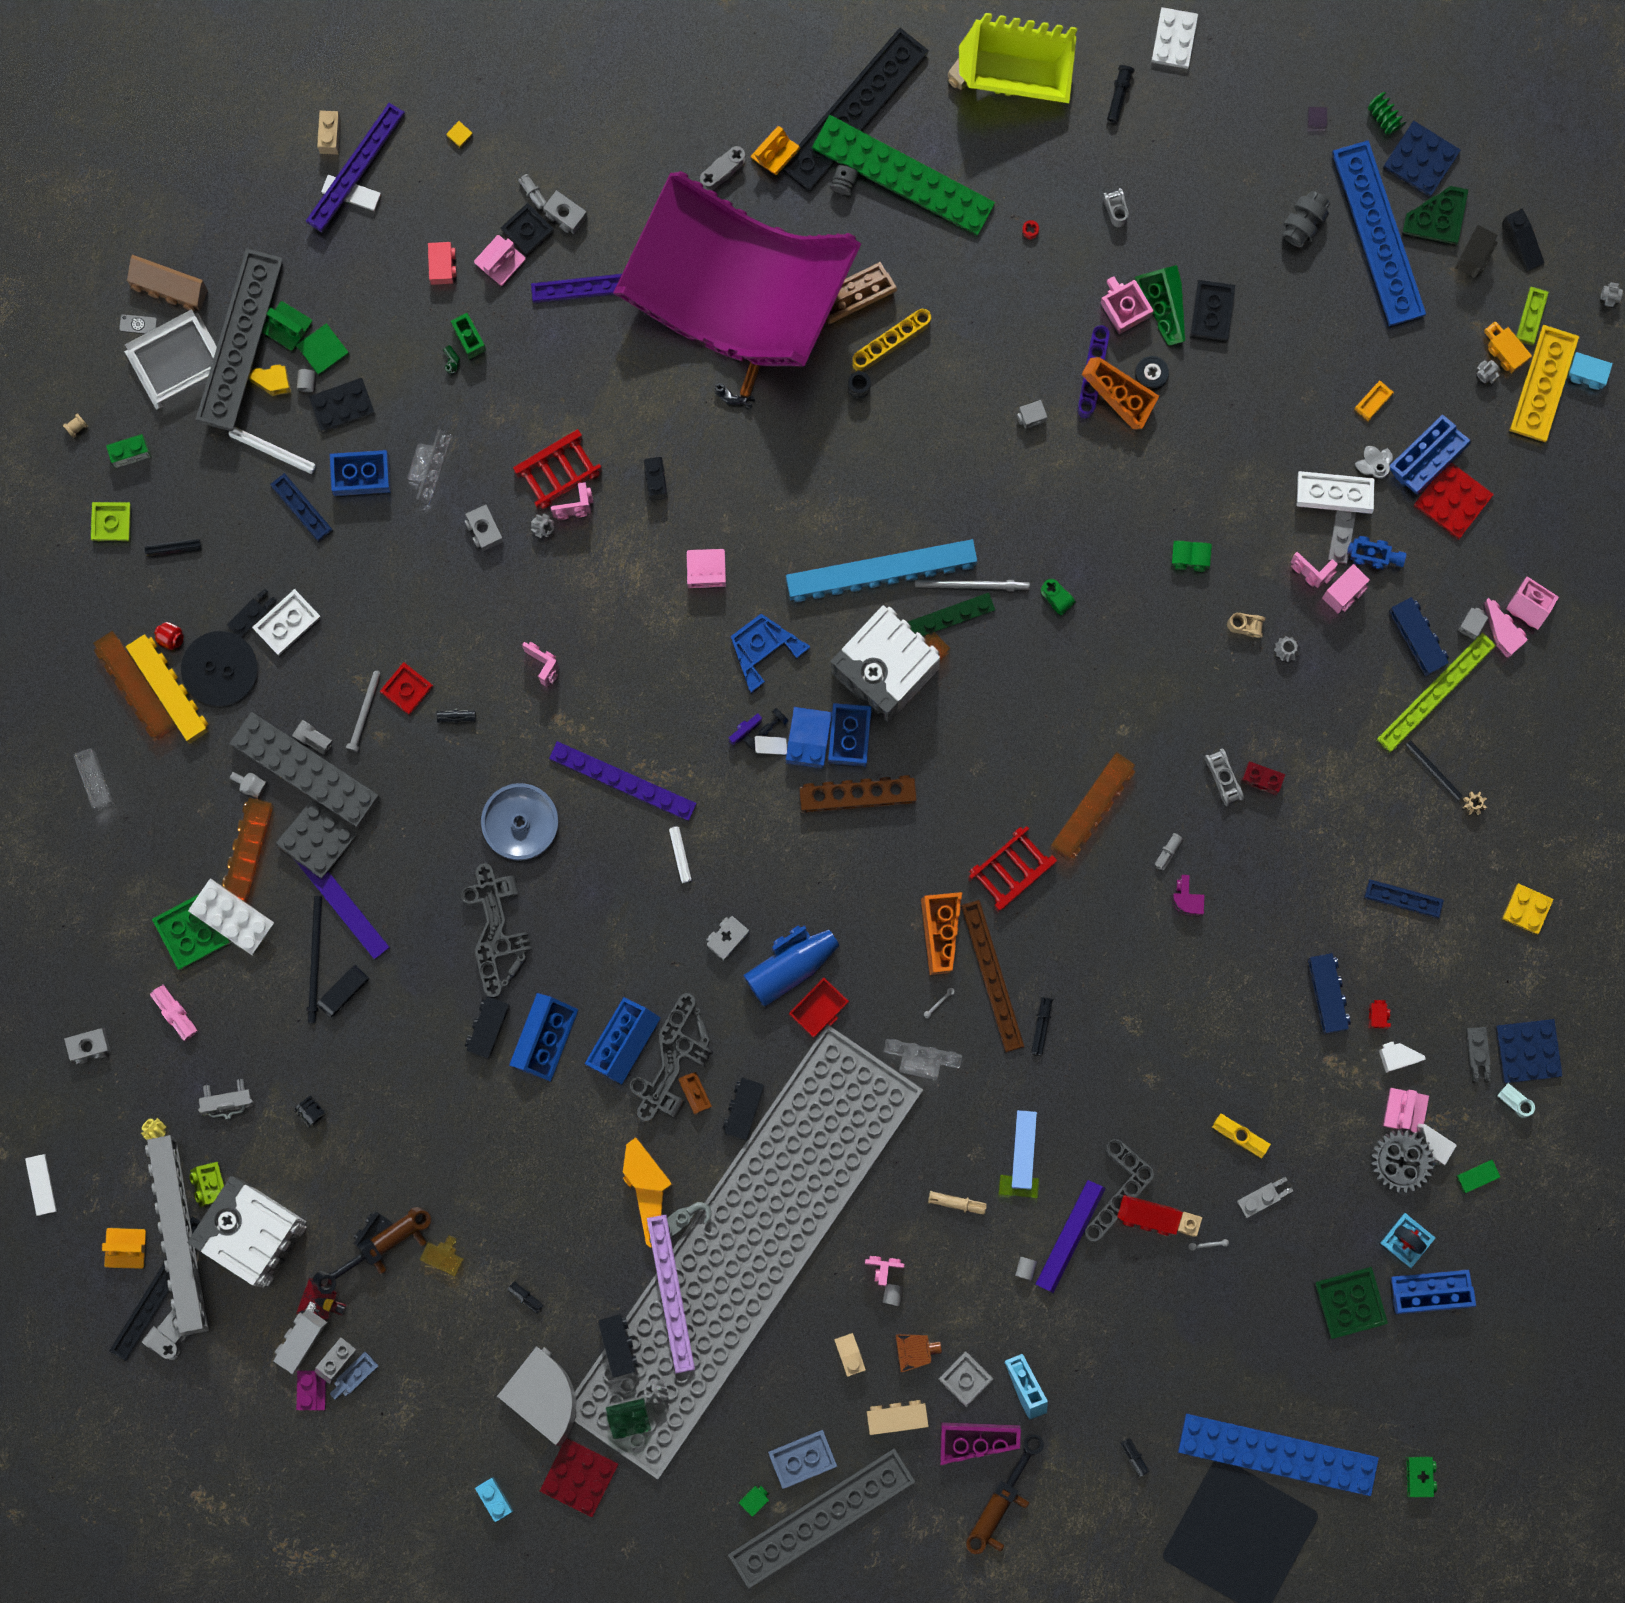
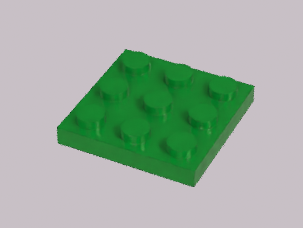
M198 895L152 919L178 970L230 944L228 938L188 911Z

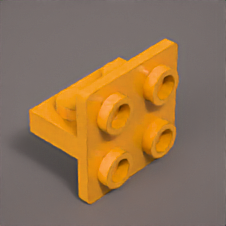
M778 126L756 149L751 158L777 175L800 150V147L789 139L783 128Z
M107 1228L106 1243H102V1251H105L104 1266L108 1268L143 1269L146 1230Z

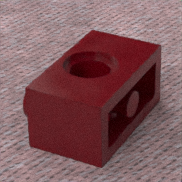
M1249 761L1240 783L1277 796L1285 774Z

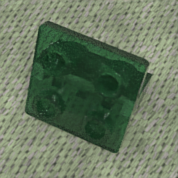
M644 1398L606 1407V1416L613 1439H622L627 1436L651 1431Z

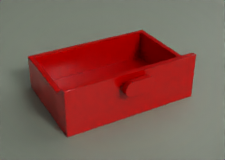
M823 978L797 1004L789 1015L807 1033L815 1038L827 1024L831 1026L838 1019L836 1015L849 1001Z

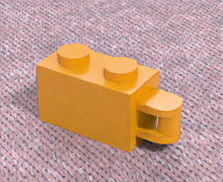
M1494 322L1484 330L1490 339L1488 344L1490 353L1494 357H1498L1505 371H1509L1512 374L1532 357L1509 327L1503 330L1497 322ZM1494 331H1497V336L1493 334Z

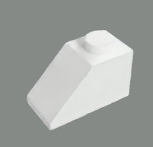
M1394 1041L1384 1044L1383 1049L1379 1050L1386 1073L1426 1060L1424 1055L1401 1043L1394 1044Z
M1418 1123L1417 1131L1419 1138L1424 1136L1422 1142L1424 1144L1429 1142L1430 1144L1427 1146V1149L1434 1150L1430 1153V1156L1435 1157V1160L1430 1163L1436 1166L1437 1164L1445 1165L1456 1144L1429 1126Z

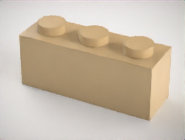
M921 1400L909 1401V1406H902L901 1403L889 1404L890 1408L882 1409V1405L872 1406L870 1411H867L870 1435L928 1427L925 1403L921 1404Z

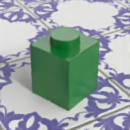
M755 1485L739 1504L753 1517L769 1501L767 1498L769 1493L762 1486L758 1488Z

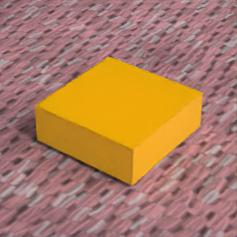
M458 121L446 135L461 148L473 133Z

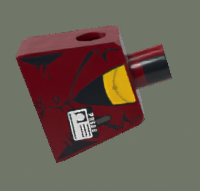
M309 1278L296 1313L303 1314L309 1309L323 1319H330L332 1312L343 1316L346 1305L337 1302L339 1293L333 1291L329 1294H323L314 1287L313 1279Z

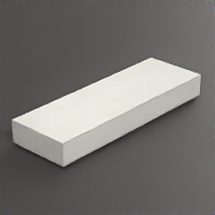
M327 176L321 191L322 194H325L336 177ZM356 184L344 201L375 212L381 193Z
M46 1155L25 1158L36 1215L40 1216L57 1212Z

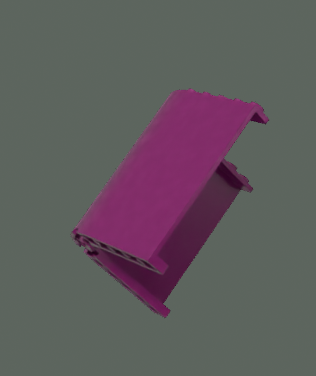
M682 171L670 173L613 294L691 341L697 339L706 343V348L742 362L745 358L751 361L752 364L760 366H805L861 243L850 233L800 236L787 233L779 227H770L747 216V212L734 208L730 201L720 199L716 192L703 188L702 183L692 181L686 173Z

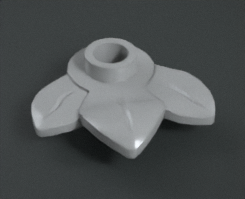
M1367 446L1364 450L1365 459L1356 462V468L1362 474L1373 475L1377 479L1387 477L1390 473L1389 465L1393 461L1391 451L1387 448L1380 452L1376 447ZM1379 467H1383V468H1384V469L1381 470V471L1377 470V468H1379Z

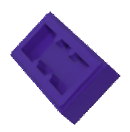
M757 713L748 722L745 720L736 727L738 730L729 737V742L733 746L740 742L762 723L761 716Z

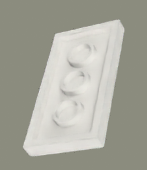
M1299 471L1297 477V506L1372 514L1374 509V479Z
M212 879L207 882L188 910L251 955L274 924L273 921Z

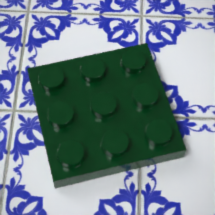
M1372 1267L1315 1282L1331 1339L1388 1324Z

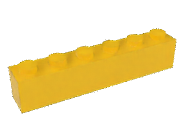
M144 634L125 646L186 741L190 744L209 732L206 728L209 725L203 715L199 717L196 712L198 707L194 701L187 699V690L183 684L178 685L175 679L178 676L172 668L169 670L165 665L168 661L162 653L158 654L155 648L158 646L153 638L150 637L148 639Z

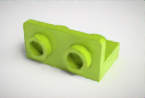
M218 1162L198 1166L190 1170V1182L195 1187L196 1192L194 1196L200 1208L213 1204L224 1187Z

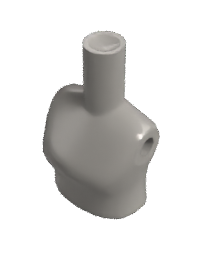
M234 772L230 776L231 780L240 784L239 791L241 793L251 795L257 799L260 798L267 785V781L260 779L251 772L245 777Z

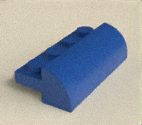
M1442 414L1389 465V468L1394 477L1404 487H1409L1418 495L1471 444V440L1458 431L1456 425Z
M1469 1270L1391 1277L1394 1297L1393 1305L1396 1314L1476 1307L1474 1288L1471 1284Z

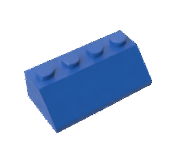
M537 993L509 1066L551 1082L578 1009L555 998Z
M623 997L585 1064L622 1085L661 1017Z

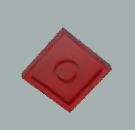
M403 662L380 690V693L410 716L434 686Z

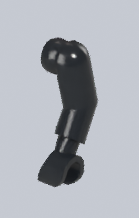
M723 383L715 385L716 395L726 404H744L748 409L753 407L752 404L747 403L748 401L755 402L753 396L741 398V396L733 395Z

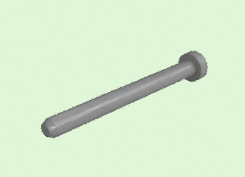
M379 671L373 672L351 742L346 745V749L349 751L359 752L360 747L357 745L380 678Z

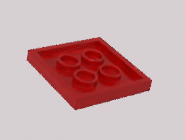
M1451 462L1429 484L1413 506L1457 539H1460L1494 494Z

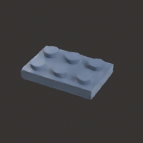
M823 1430L768 1452L782 1489L837 1467Z

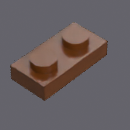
M696 1072L678 1079L694 1114L712 1107Z

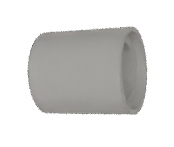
M308 369L298 370L297 390L313 392L315 371Z
M1020 1257L1015 1276L1032 1281L1037 1261Z
M887 1283L882 1303L900 1306L904 1287Z

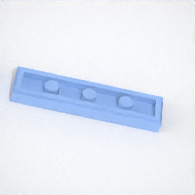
M1017 1110L1012 1188L1031 1190L1037 1112Z

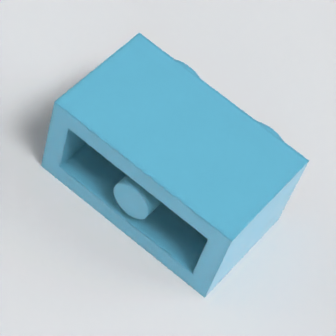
M1576 352L1572 358L1566 378L1571 379L1576 384H1588L1592 389H1603L1607 383L1613 363Z
M494 1477L475 1488L494 1522L513 1512Z

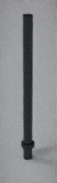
M314 896L309 1007L306 1009L308 1012V1023H316V1012H318L316 1004L322 896Z

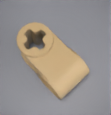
M1235 613L1229 618L1227 627L1234 633L1262 638V626L1266 618L1259 615ZM1233 619H1239L1241 626L1236 627L1233 624Z

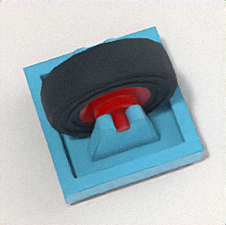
M1404 1213L1380 1244L1409 1268H1412L1434 1241L1435 1237Z

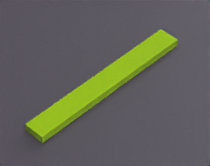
M1482 632L1377 738V741L1391 753L1496 645Z

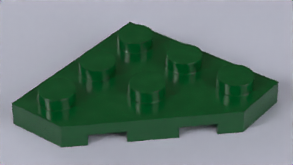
M1449 186L1416 209L1408 212L1405 215L1402 234L1457 245L1468 189Z

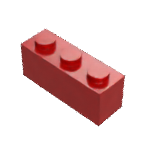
M1124 1195L1117 1217L1123 1220L1124 1225L1134 1227L1136 1224L1140 1225V1228L1151 1232L1152 1229L1158 1230L1157 1233L1169 1236V1233L1177 1234L1183 1212L1173 1207Z

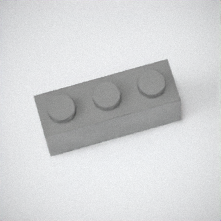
M309 1309L303 1314L299 1313L294 1320L296 1325L293 1329L290 1328L284 1336L286 1339L285 1343H281L275 1351L277 1356L274 1362L291 1374L299 1369L327 1324L325 1320Z

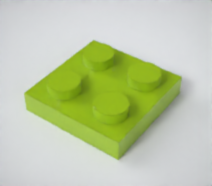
M92 502L91 540L130 541L131 503Z

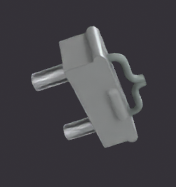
M238 1079L237 1092L211 1096L210 1086L207 1085V1088L206 1085L203 1086L204 1097L199 1098L200 1108L198 1111L203 1116L210 1115L213 1118L224 1116L225 1119H231V1115L242 1113L245 1108L253 1107L254 1102L252 1101L249 1089L245 1090L243 1079ZM241 1109V1110H238V1111L230 1112L228 1116H227L226 1114H224V1113L213 1115V1114H215V1113H220V1112H226V1111H232V1110Z

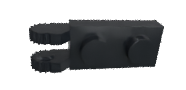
M266 589L258 593L255 599L253 598L227 624L239 638H243L277 601L275 597H272L263 607L259 604L268 594Z

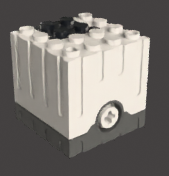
M883 605L830 662L831 673L863 703L871 706V710L888 725L939 670L940 653L932 645L930 647L926 645L924 637L918 632L914 634L910 629L911 626L904 619L900 621L896 616L897 613L891 607L886 608Z
M230 1176L187 1243L251 1285L264 1288L269 1286L274 1279L272 1275L276 1269L279 1270L284 1264L285 1259L283 1257L287 1252L290 1253L295 1247L296 1243L294 1241L296 1237L302 1236L307 1227L305 1226L306 1221L245 1181Z

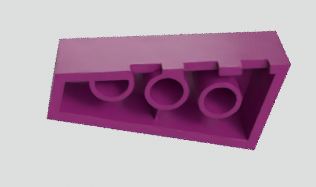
M941 1423L940 1465L1020 1449V1425Z

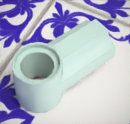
M1509 1083L1497 1095L1521 1118H1527L1535 1111L1534 1103L1524 1097ZM1521 1104H1528L1530 1112L1523 1113L1520 1109Z

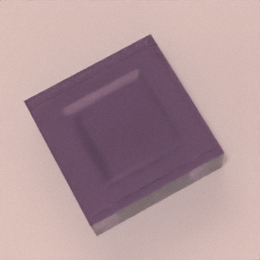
M1308 107V127H1327V107Z

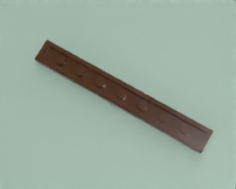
M980 900L963 904L961 908L1005 1052L1024 1048Z

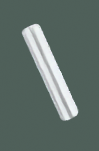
M672 827L669 831L681 882L687 883L691 881L680 829L679 827Z

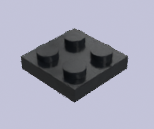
M529 203L524 205L500 227L505 235L526 256L554 231Z

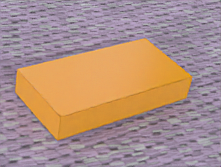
M1379 381L1354 409L1369 421L1394 392Z

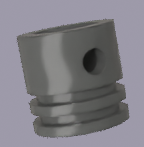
M837 166L830 188L839 194L850 196L857 180L858 172L847 166Z

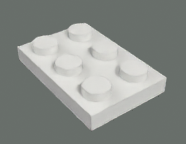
M1161 7L1152 63L1188 69L1198 14Z
M294 589L252 628L280 656L321 617Z

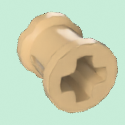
M77 413L75 418L68 424H64L63 427L75 438V434L84 427L87 428L88 425Z

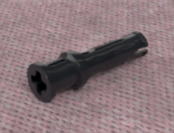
M1119 65L1118 78L1114 82L1116 88L1107 117L1109 122L1118 123L1126 91L1131 86L1130 79L1135 69L1127 65Z

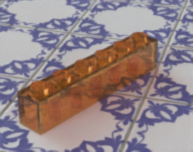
M111 631L93 643L96 647L94 649L95 654L99 659L103 658L107 663L104 665L105 669L110 675L114 674L116 677L114 682L120 691L124 689L126 692L125 699L129 705L136 707L137 711L135 714L141 722L143 720L146 722L147 727L145 729L150 737L155 736L159 740L176 729L177 726L117 635Z
M1115 753L1051 844L1050 848L1068 861L1071 857L1076 858L1081 851L1079 845L1082 841L1085 843L1092 835L1089 831L1093 825L1097 828L1103 819L1100 815L1104 810L1109 811L1114 803L1111 801L1115 795H1120L1125 788L1122 785L1126 779L1130 781L1136 772L1133 770L1135 764L1119 753Z
M249 798L248 802H245L243 805L242 813L245 814L237 827L239 835L238 839H234L232 850H234L233 857H229L227 868H229L228 875H225L222 881V887L245 903L248 901L274 807L272 803Z

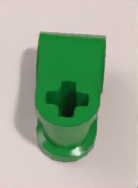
M1055 579L1046 580L1041 587L1043 597L1060 615H1063L1076 603L1073 596ZM1053 586V591L1048 592L1047 588Z

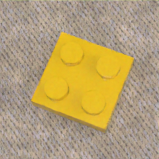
M1517 884L1502 919L1538 935L1553 899L1521 884Z

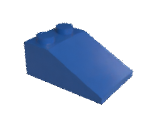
M794 707L786 754L787 764L824 769L832 712Z

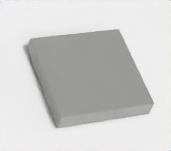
M965 1351L938 1380L967 1407L993 1378Z

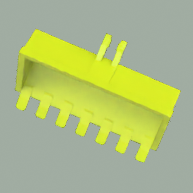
M985 13L981 20L976 19L972 28L959 45V75L967 82L969 88L993 91L995 94L1005 93L1007 96L1019 95L1069 103L1077 28L1070 27L1066 34H1062V25H1056L1052 32L1047 31L1049 24L1045 22L1038 29H1033L1035 25L1033 20H1028L1024 27H1019L1020 18H1014L1009 25L1005 24L1006 16L1002 15L998 17L996 22H990L992 19V14Z

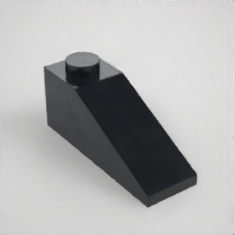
M1523 208L1507 215L1502 223L1527 272L1545 263L1532 225Z

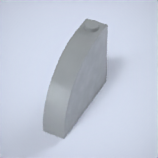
M536 1346L497 1397L555 1445L561 1447L574 1424L576 1414L575 1392L565 1370L551 1358L553 1354L545 1347L540 1349Z

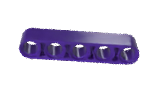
M1103 325L1096 326L1093 330L1086 365L1090 358H1096L1092 354L1093 351H1100L1102 354L1100 358L1105 360L1109 330ZM1103 333L1105 338L1098 339L1095 334ZM1084 377L1077 412L1082 418H1090L1096 407L1098 392L1096 390L1094 393H1087L1085 391L1086 387L1093 386ZM1087 404L1091 407V410L1084 411L1081 406Z

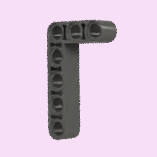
M1117 1139L1111 1140L1106 1145V1153L1129 1173L1131 1177L1086 1227L1084 1236L1089 1242H1096L1101 1239L1118 1219L1119 1209L1115 1208L1114 1200L1117 1198L1123 1199L1124 1195L1136 1198L1154 1177L1153 1169L1122 1141ZM1115 1143L1120 1146L1118 1154H1113L1110 1151L1111 1144ZM1128 1156L1133 1157L1135 1160V1164L1132 1167H1128L1124 1162ZM1146 1169L1149 1172L1147 1180L1140 1178V1170ZM1128 1184L1136 1186L1137 1191L1135 1194L1132 1195L1127 1192ZM1103 1213H1108L1111 1216L1109 1224L1101 1221ZM1090 1228L1098 1230L1097 1238L1094 1239L1088 1235Z

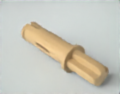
M930 1191L928 1203L964 1210V1213L969 1211L985 1214L987 1207L986 1203L969 1200V1197L964 1199Z

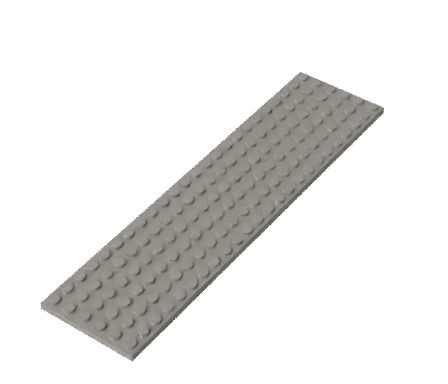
M827 1024L706 1200L705 1204L710 1207L712 1213L710 1220L704 1223L707 1214L705 1210L700 1209L673 1248L695 1370L675 1373L660 1286L656 1273L626 1317L629 1329H625L627 1337L631 1336L634 1347L630 1349L632 1356L636 1355L639 1367L635 1368L636 1372L612 1378L604 1349L575 1391L576 1414L574 1421L656 1479H659L923 1089ZM651 1380L664 1381V1386L668 1388V1397L665 1401H662V1404L648 1403L649 1398L644 1395V1389L647 1384L651 1383Z

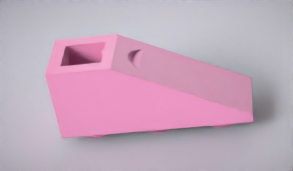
M1488 598L1483 604L1488 616L1494 643L1509 658L1528 640L1526 638L1527 635L1521 628L1517 629L1508 614H1503L1496 601H1491Z

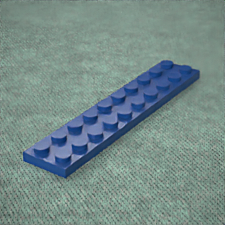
M1369 140L1333 150L1332 155L1389 327L1426 316Z
M1190 1414L1185 1415L1178 1453L1371 1496L1379 1459V1457Z

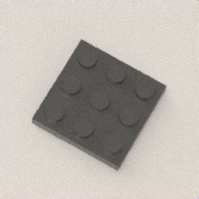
M311 799L276 842V846L322 880L357 837V833Z

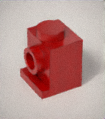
M1374 1000V1003L1369 1005V1028H1390L1391 1023H1387V1020H1390V1009L1387 1008L1386 1000Z

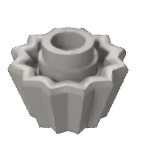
M1285 636L1284 638H1279V642L1275 643L1276 648L1274 651L1277 653L1276 657H1279L1281 661L1286 660L1290 662L1291 660H1296V656L1300 655L1299 650L1301 648L1298 646V641H1295L1293 637Z

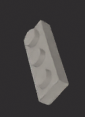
M1336 511L1328 555L1329 562L1333 559L1336 563L1347 564L1349 556L1347 550L1352 539L1356 512Z

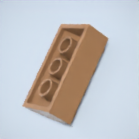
M135 255L131 256L127 282L131 289L137 292L142 290L149 292L148 295L157 299L160 296L173 305L177 303L182 304L187 310H201L208 292L203 280Z

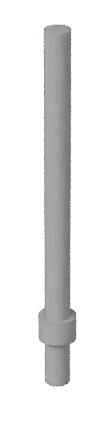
M915 580V588L1006 589V591L1029 590L1030 586L1029 582H1014V580H1007V582Z

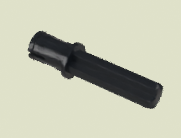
M1041 997L1039 1013L1036 1014L1038 1019L1032 1046V1054L1034 1055L1043 1054L1049 1019L1052 1018L1050 1012L1053 999Z

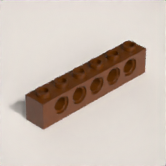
M909 775L899 776V779L891 780V777L879 778L880 781L861 779L859 783H853V780L841 781V784L835 785L834 782H824L822 786H815L814 783L803 784V787H799L801 813L915 804V779L910 778ZM893 786H898L901 789V793L894 795L890 789ZM876 787L880 788L882 790V794L880 796H874L871 793L872 789ZM855 789H860L863 792V796L855 798L852 792ZM841 791L844 797L837 800L833 797V793ZM821 792L825 795V798L822 801H816L814 795Z

